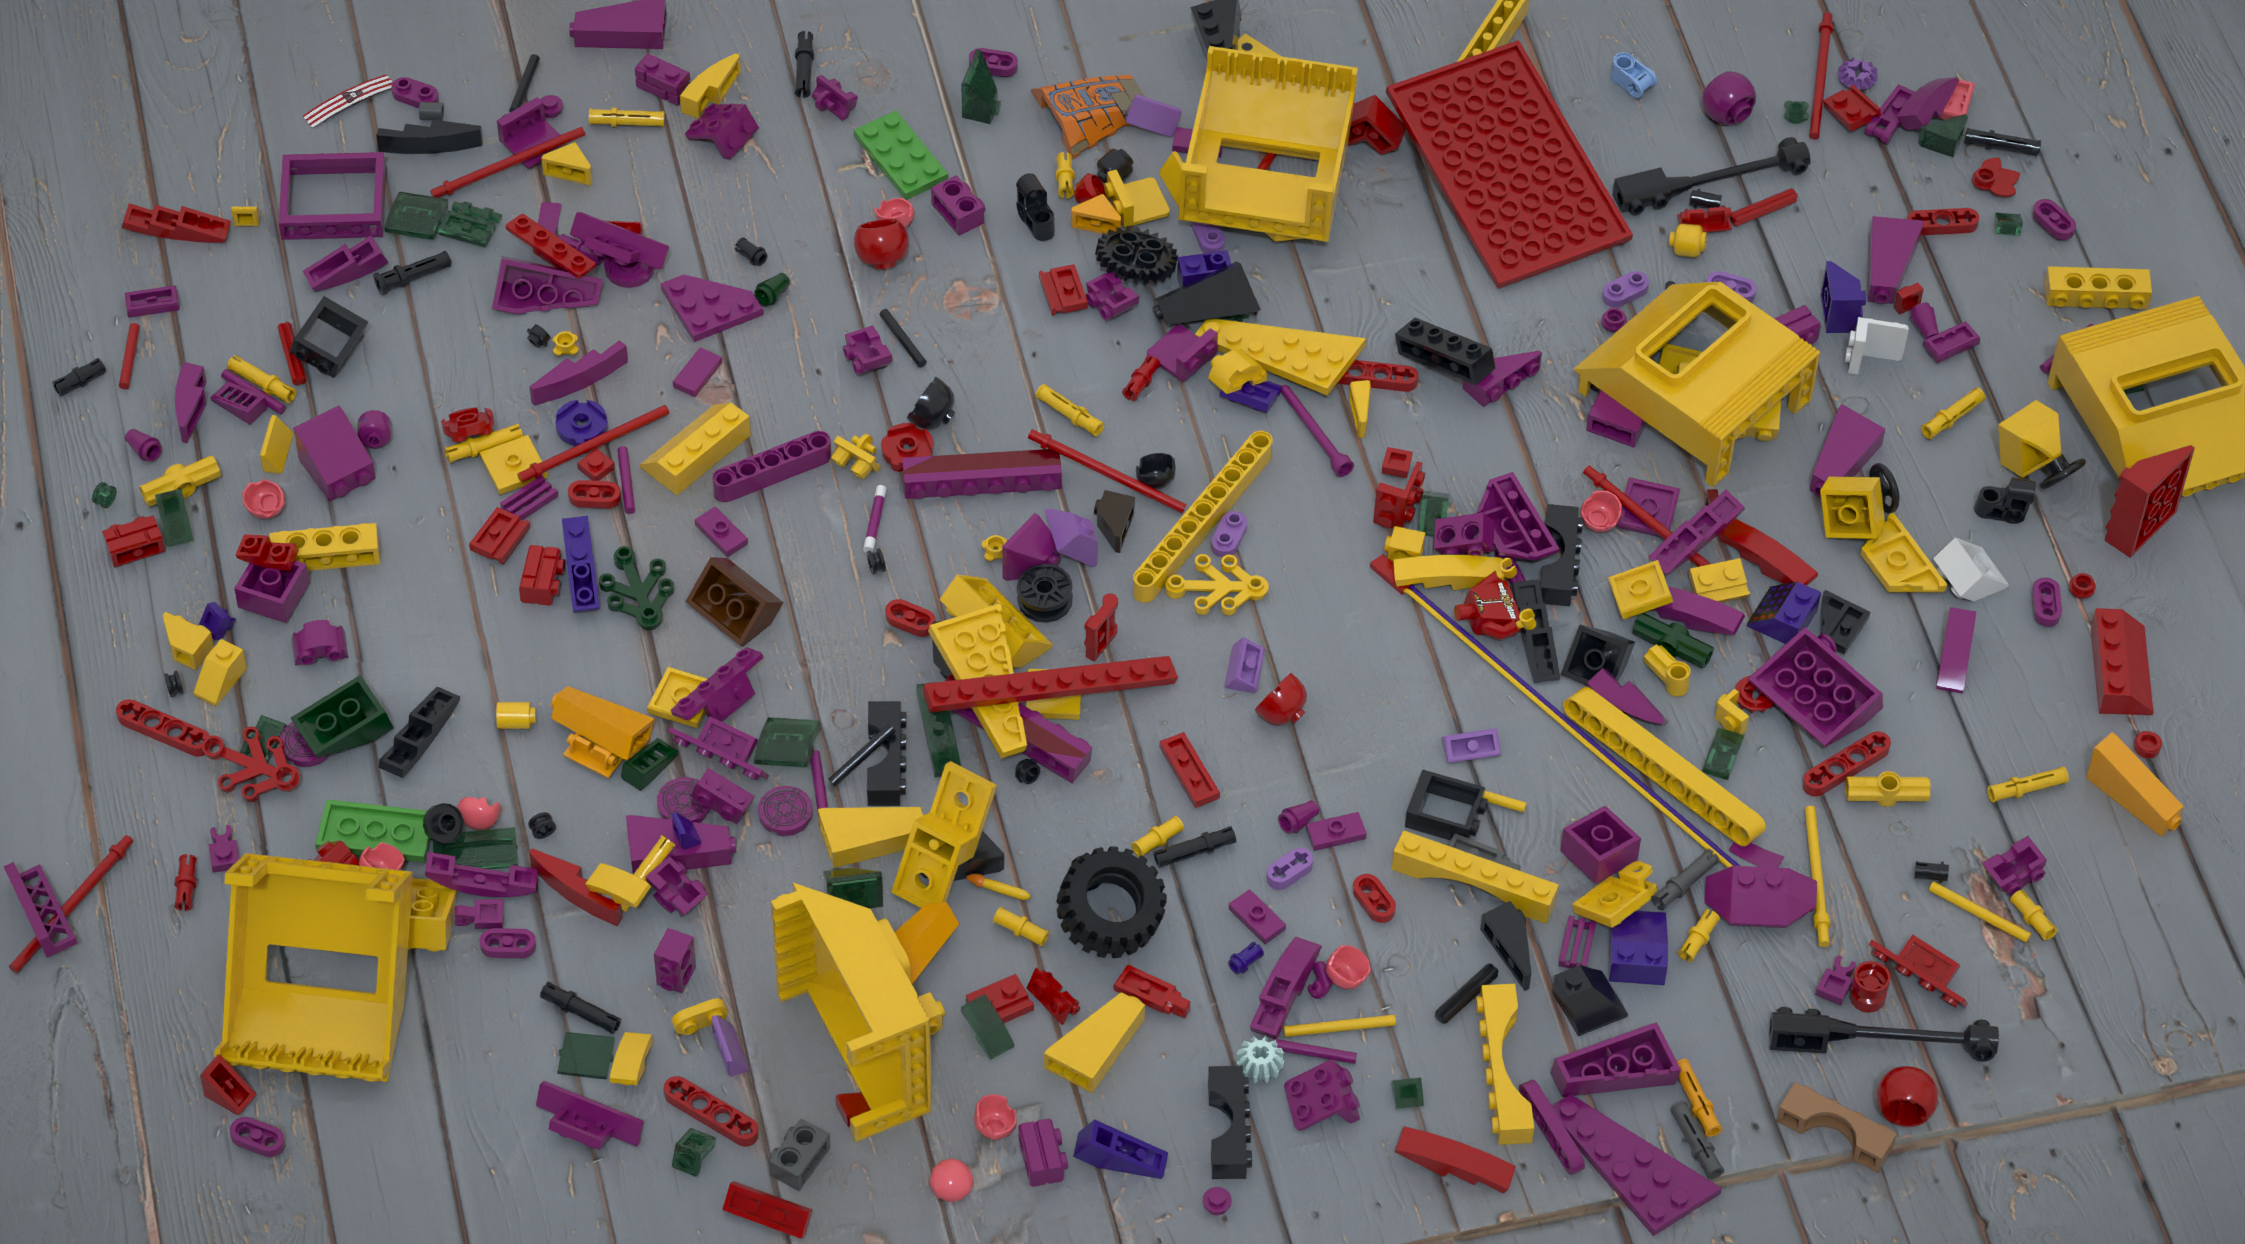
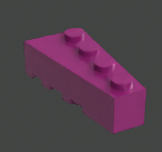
M1655 1022L1555 1058L1550 1074L1561 1096L1567 1097L1570 1094L1576 1096L1675 1085L1681 1069L1658 1023Z

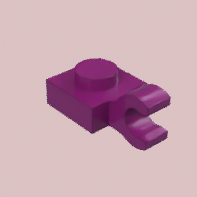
M503 899L475 900L474 907L455 906V926H467L474 922L475 929L503 928Z

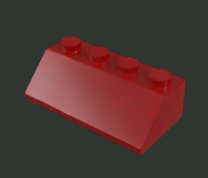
M2096 608L2090 628L2099 714L2153 715L2145 626L2123 609Z

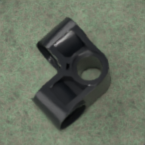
M1032 173L1025 174L1016 183L1018 214L1035 239L1040 241L1049 240L1055 234L1054 213L1047 204V192L1036 175Z
M2011 477L2006 488L1983 487L1974 505L1975 513L1984 519L2005 521L2010 524L2023 522L2034 499L2036 481Z

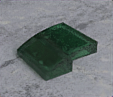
M399 191L389 212L384 232L434 240L441 229V219L448 209V199Z
M768 717L759 737L754 764L807 767L814 754L813 743L821 730L820 720Z

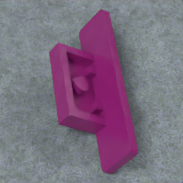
M583 212L576 213L570 231L571 236L585 241L583 246L590 248L592 254L605 257V255L614 258V262L625 266L628 263L638 261L656 269H662L669 250V246Z
M748 647L737 652L733 659L719 667L716 673L706 681L701 682L693 692L680 699L678 704L670 710L672 715L689 720L701 709H704L707 717L710 716L721 722L755 695L746 672L764 658L762 652Z
M708 717L698 739L672 727H669L667 731L674 736V742L684 747H688L690 743L698 747L697 753L707 758H711L713 754L721 758L719 763L734 770L735 766L744 769L742 774L757 781L761 777L767 780L769 776L763 770L747 763L758 739L715 718Z
M542 1081L540 1083L536 1106L555 1114L550 1119L548 1130L598 1150L611 1137L634 1146L640 1143L644 1125L643 1120L549 1082Z

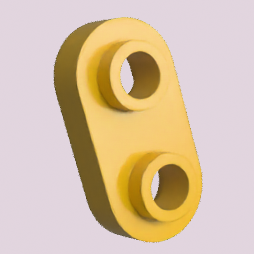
M710 999L677 1012L672 1017L671 1023L677 1034L691 1035L699 1029L712 1026V1016L717 1015L725 1019L728 1010L722 999Z

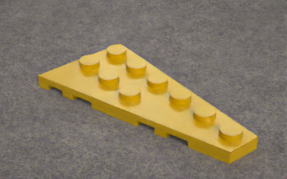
M1213 318L1206 319L1195 333V335L1200 337L1211 328L1218 333L1217 351L1226 354L1231 350L1240 348L1258 362L1264 370L1327 396L1366 346V338Z
M1001 603L930 625L928 632L956 680L1014 673L1010 649L1006 642V628L1002 620ZM1019 702L972 707L1001 759L1023 752L1027 747L1023 720L1020 717L1018 707Z

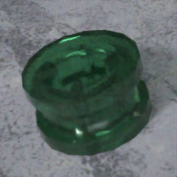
M105 482L99 483L93 491L92 502L96 505L100 504L103 508L110 507L116 497V488L108 486Z

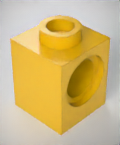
M1395 526L1392 536L1387 535L1384 551L1388 552V559L1394 563L1393 559L1422 556L1426 533Z

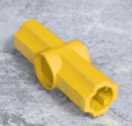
M210 455L187 466L174 464L165 471L164 476L140 485L139 490L147 507H151L174 496L179 499L189 497L195 492L197 486L221 477V471L215 458Z
M1890 771L1883 772L1878 777H1846L1845 795L1847 801H1876L1881 806L1889 807L1895 805L1897 801L1930 800L1931 785L1928 777H1900L1898 774Z

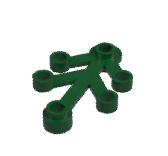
M621 546L614 553V564L618 569L624 570L630 586L616 582L612 574L605 573L599 577L600 589L605 592H614L607 598L609 610L613 612L620 611L636 617L637 623L643 629L654 630L663 620V614L660 609L668 596L674 593V582L668 578L660 580L658 583L659 592L650 604L647 597L659 577L665 574V561L659 558L653 559L650 562V572L644 582L641 583L634 567V551L627 546ZM660 566V567H662V568H660V569H655L654 567ZM605 581L611 582L609 584H604ZM664 586L670 587L668 589H663ZM622 596L636 600L639 607L623 602Z

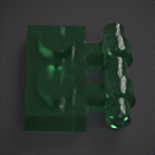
M454 201L451 208L452 211H447L438 227L439 235L486 248L495 231V223L499 224L502 220V214L494 212L491 208L485 207L481 209L474 207L469 202L464 201L460 203Z

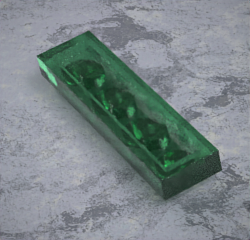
M916 684V694L934 778L941 777L946 763L951 761L961 766L950 711L930 712L922 692L924 684Z

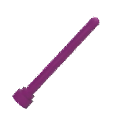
M1283 385L1281 388L1282 395L1330 457L1331 469L1338 477L1348 475L1354 468L1352 460L1348 455L1338 452L1288 385Z

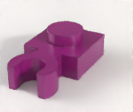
M226 825V833L223 835H217L215 827H212L210 834L213 843L208 844L212 872L227 871L239 860L237 842L232 840L233 835L230 825Z
M1840 955L1835 958L1833 970L1826 969L1815 994L1838 1005H1842L1852 985L1853 978H1850V976L1853 975L1856 962L1852 961L1849 967H1842L1840 965L1842 956Z

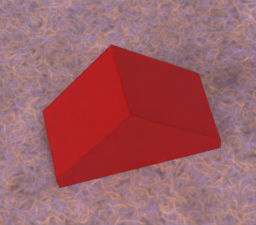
M220 1054L200 1074L204 1096L236 1115H240L257 1095Z

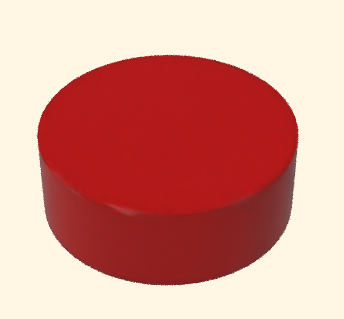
M2143 731L2136 736L2133 747L2139 756L2154 758L2160 753L2162 740L2154 732Z

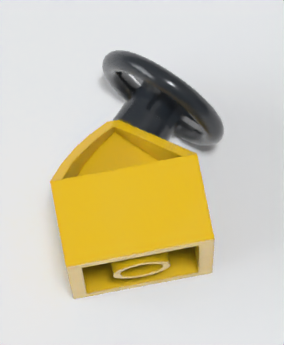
M2037 400L1998 424L2001 465L2022 478L2045 465L2048 471H2051L2053 474L2040 483L2041 489H2047L2057 484L2086 464V460L2083 458L2069 464L2064 455L2061 454L2058 413Z
M1874 464L1870 469L1869 477H1828L1820 490L1826 538H1878L1885 526L1884 512H1895L1899 507L1900 501L1896 480L1884 464ZM1886 496L1892 498L1890 506L1885 502Z

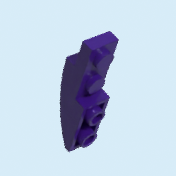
M588 516L563 518L562 527L573 613L599 610Z

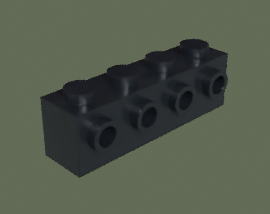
M1413 318L1395 333L1400 355L1471 384H1478L1496 369L1491 347L1418 318Z

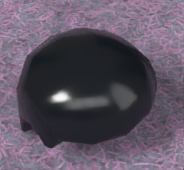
M1152 453L1143 456L1140 459V465L1136 466L1138 481L1154 489L1167 486L1174 479L1176 473L1175 459L1170 454Z

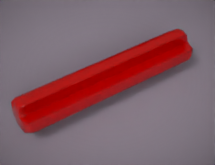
M1790 188L1731 212L1730 221L1734 226H1739L1795 203L1798 195L1794 189Z
M289 322L280 323L278 325V332L292 383L296 386L305 384L306 376L302 361L290 353L295 338L292 325Z

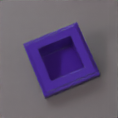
M672 813L673 831L681 848L685 850L701 844V839L694 824L679 813Z

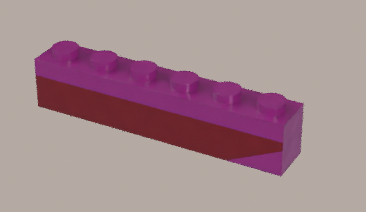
M1050 449L902 458L905 499L1062 489L1060 454Z
M951 673L945 681H952L956 679ZM1019 702L1020 717L1023 720L1027 747L1021 753L1036 760L1037 763L1073 784L1090 763L1093 747L1084 739L1077 738L1067 732L1061 725L1050 722L1038 711H1032ZM972 708L952 710L984 730Z

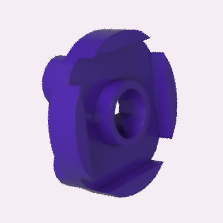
M573 400L564 404L557 411L556 432L561 440L574 447L608 431L606 412L601 405L594 401L587 400V403H578V400ZM577 421H587L585 425H577Z

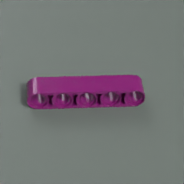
M814 431L716 470L712 476L714 498L720 502H730L828 463L831 459L830 436L824 431Z

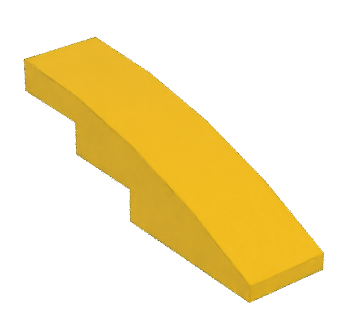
M1431 555L1393 559L1395 582L1397 587L1423 583L1425 589L1451 585L1453 591L1472 588L1492 572L1500 571V562L1503 559L1478 555Z

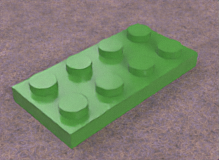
M897 110L854 129L855 139L905 200L925 192L948 179L946 170Z
M327 799L315 843L316 851L327 841L335 842L341 840L350 849L352 854L361 856L368 846L370 849H374L379 843H386L401 851L405 861L425 863L430 839L425 834L423 828V818L427 810Z

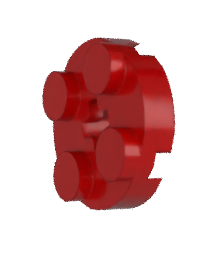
M477 407L455 411L449 414L450 420L445 421L444 418L442 419L443 433L446 436H450L453 442L464 441L468 438L467 436L475 434L481 436L488 435L493 432L492 426L495 423L493 412L489 408H484L485 412H478Z
M902 423L891 427L881 441L882 456L891 465L892 470L896 472L903 471L902 458L932 456L934 450L933 438L929 431L925 428L923 430L916 428V424ZM904 444H908L910 447H913L908 450L903 449Z

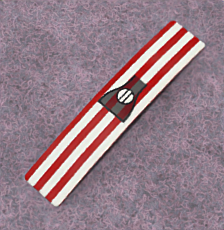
M387 75L365 81L324 101L304 114L303 118L313 128L344 108L371 95L390 89L393 82Z

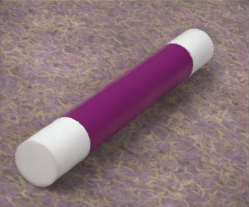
M883 485L876 487L863 547L864 552L871 551L873 553L887 490Z

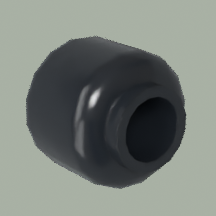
M1111 149L1097 161L1096 165L1099 171L1097 176L1103 183H1107V172L1117 170L1123 182L1133 173L1132 165L1134 162L1123 149Z

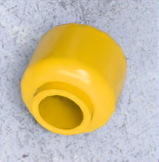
M1679 224L1675 232H1670L1669 247H1674V252L1677 256L1697 258L1701 252H1705L1707 232H1703L1700 225Z

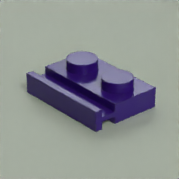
M1247 381L1243 384L1241 390L1229 394L1220 389L1219 396L1267 413L1276 401L1277 396L1281 394L1282 386L1270 381L1252 385Z

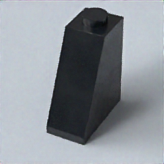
M983 831L974 857L958 866L953 881L966 879L970 874L987 875L1004 870V853ZM920 873L924 878L928 877L926 874Z

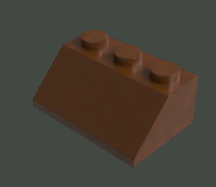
M710 557L685 601L740 646H745L770 626L784 603L730 559Z

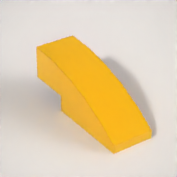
M735 53L699 74L680 95L681 113L699 119L710 102L720 104L741 72L740 55Z

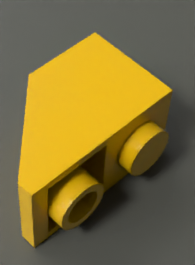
M165 612L162 616L173 660L197 670L214 648L211 632L202 625L197 626L179 615L174 616Z

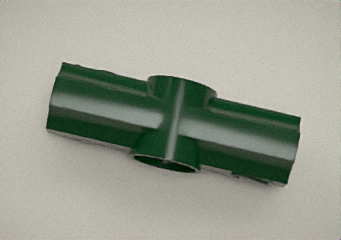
M1641 613L1633 627L1632 634L1654 645H1662L1674 658L1679 656L1701 668L1708 665L1714 652V647L1690 636L1689 631L1679 623L1668 625L1648 614Z

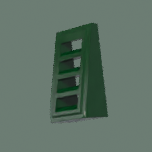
M657 738L623 763L621 778L641 791L678 756L679 751ZM655 751H658L659 753H661V754L664 755V756L661 757L660 755H658L657 753H655Z

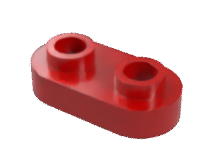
M578 480L571 483L568 487L569 501L576 507L608 509L617 506L621 500L619 486L610 481Z
M902 599L890 601L885 608V618L890 625L916 636L925 637L930 635L928 632L929 627L936 621L935 615L931 611Z
M1361 874L1356 877L1353 883V895L1369 917L1379 923L1392 920L1395 916L1396 902L1380 880L1372 874ZM1363 890H1369L1370 892L1365 893Z

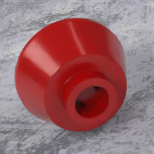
M1087 173L1076 184V190H1074L1075 198L1080 204L1101 194H1104L1106 197L1102 181L1098 176Z

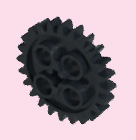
M1126 226V230L1117 227L1116 232L1109 229L1108 234L1102 233V237L1098 238L1095 255H1097L1096 261L1101 262L1100 267H1107V273L1115 272L1114 277L1124 276V281L1130 278L1136 284L1138 280H1142L1144 284H1147L1148 280L1157 283V279L1165 281L1166 276L1171 277L1172 272H1175L1178 255H1176L1177 249L1172 248L1173 243H1166V237L1158 238L1159 233L1149 234V229H1146L1144 232L1140 231L1139 227L1131 230L1129 226ZM1139 245H1142V248L1139 249V252H1138V254H1137V259H1136L1135 264H1134V265H1131V263H1132V262L1134 261V259H1135L1136 252H1137V249H1138Z

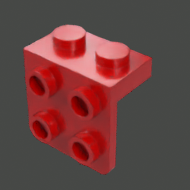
M1417 461L1405 490L1379 483L1376 489L1373 523L1394 529L1395 526L1405 528L1407 522H1412L1415 514L1414 505L1415 503L1420 504L1424 489L1420 488L1425 479V472H1422V462Z

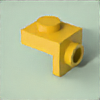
M1734 689L1728 695L1723 694L1718 699L1715 719L1727 731L1741 737L1747 731L1749 715L1737 707L1739 691Z

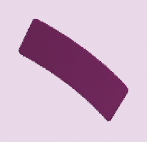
M541 203L538 224L554 235L558 226L561 204Z
M1734 842L1729 849L1733 854L1759 867L1778 868L1784 859V856L1763 849L1753 843L1747 846H1740Z

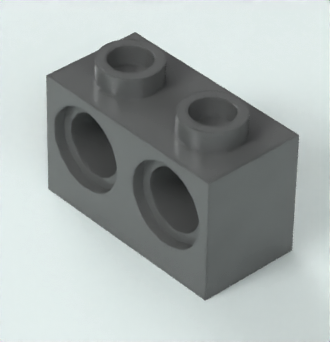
M800 1119L795 1127L791 1126L787 1130L781 1146L774 1148L768 1158L770 1176L800 1191L830 1150L829 1134ZM802 1142H810L806 1145L800 1144ZM794 1163L792 1166H786L785 1164Z

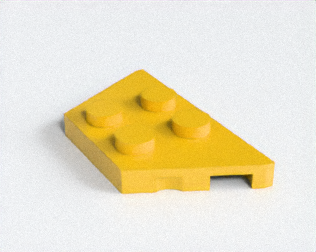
M1894 512L1890 513L1887 517L1885 526L1878 538L1868 540L1861 548L1860 555L1888 592H1945L1948 584Z

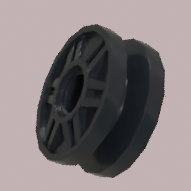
M1051 564L1035 565L1025 570L1017 583V603L1020 611L1027 618L1036 622H1052L1065 616L1071 609L1073 602V584L1070 575L1064 569Z

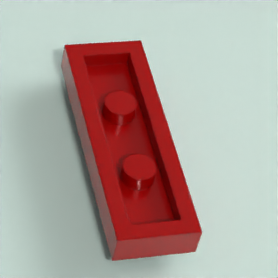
M1184 732L1160 741L1159 748L1195 808L1220 799V791Z
M735 1181L729 1184L722 1209L728 1213L800 1239L806 1235L813 1211L807 1207Z

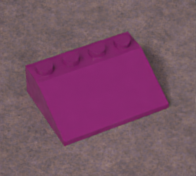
M1806 627L1748 678V681L1825 748L1864 726L1883 709V693Z

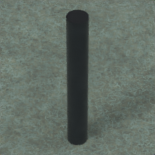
M532 54L529 58L509 112L522 106L540 57L536 54Z
M883 309L879 314L916 365L919 368L925 366L927 363L925 358L889 310Z
M887 724L828 778L831 783L836 787L896 731L890 724Z

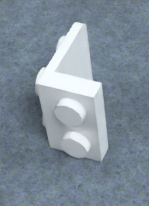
M1858 317L1856 330L1850 332L1848 346L1852 347H1847L1845 362L1849 363L1848 373L1858 375L1862 356L1896 361L1902 360L1909 327L1896 322L1892 323Z

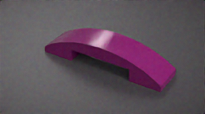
M431 852L427 854L425 876L447 888L485 897H515L528 895L536 891L538 869L510 865L508 873L455 864V856Z

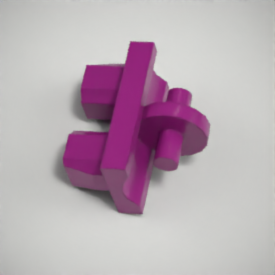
M823 75L817 76V86L812 93V98L816 100L815 107L820 111L828 109L841 120L847 119L850 109L856 106L858 96L852 91L845 93L841 90V84L835 78L828 80Z

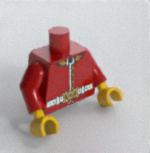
M1505 558L1500 562V571L1492 572L1469 590L1464 604L1455 605L1454 615L1456 620H1469L1473 632L1477 635H1487L1503 640L1507 637L1516 636V633L1520 632L1523 627L1526 630H1533L1536 627L1533 610L1525 609L1520 613L1507 580H1502L1504 577L1513 578L1517 574L1515 566L1506 570L1513 563L1510 558Z

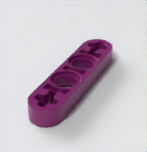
M1535 1080L1520 1084V1094L1531 1103L1535 1122L1566 1172L1572 1175L1584 1170L1585 1163L1582 1154L1539 1084Z

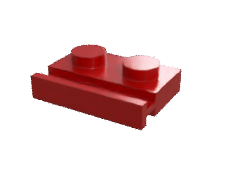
M1851 85L1847 91L1843 89L1823 100L1824 108L1851 132L1871 122L1872 117L1881 116L1880 108L1855 85Z
M1075 264L1052 268L1050 272L1043 273V270L1039 271V280L1052 316L1060 311L1067 313L1088 308V301Z
M496 507L469 543L470 550L491 560L496 559L503 565L530 529V521H523L519 516Z
M1016 974L966 995V1002L977 1021L980 1022L984 1032L1034 1011V1003L1029 999L1028 993Z

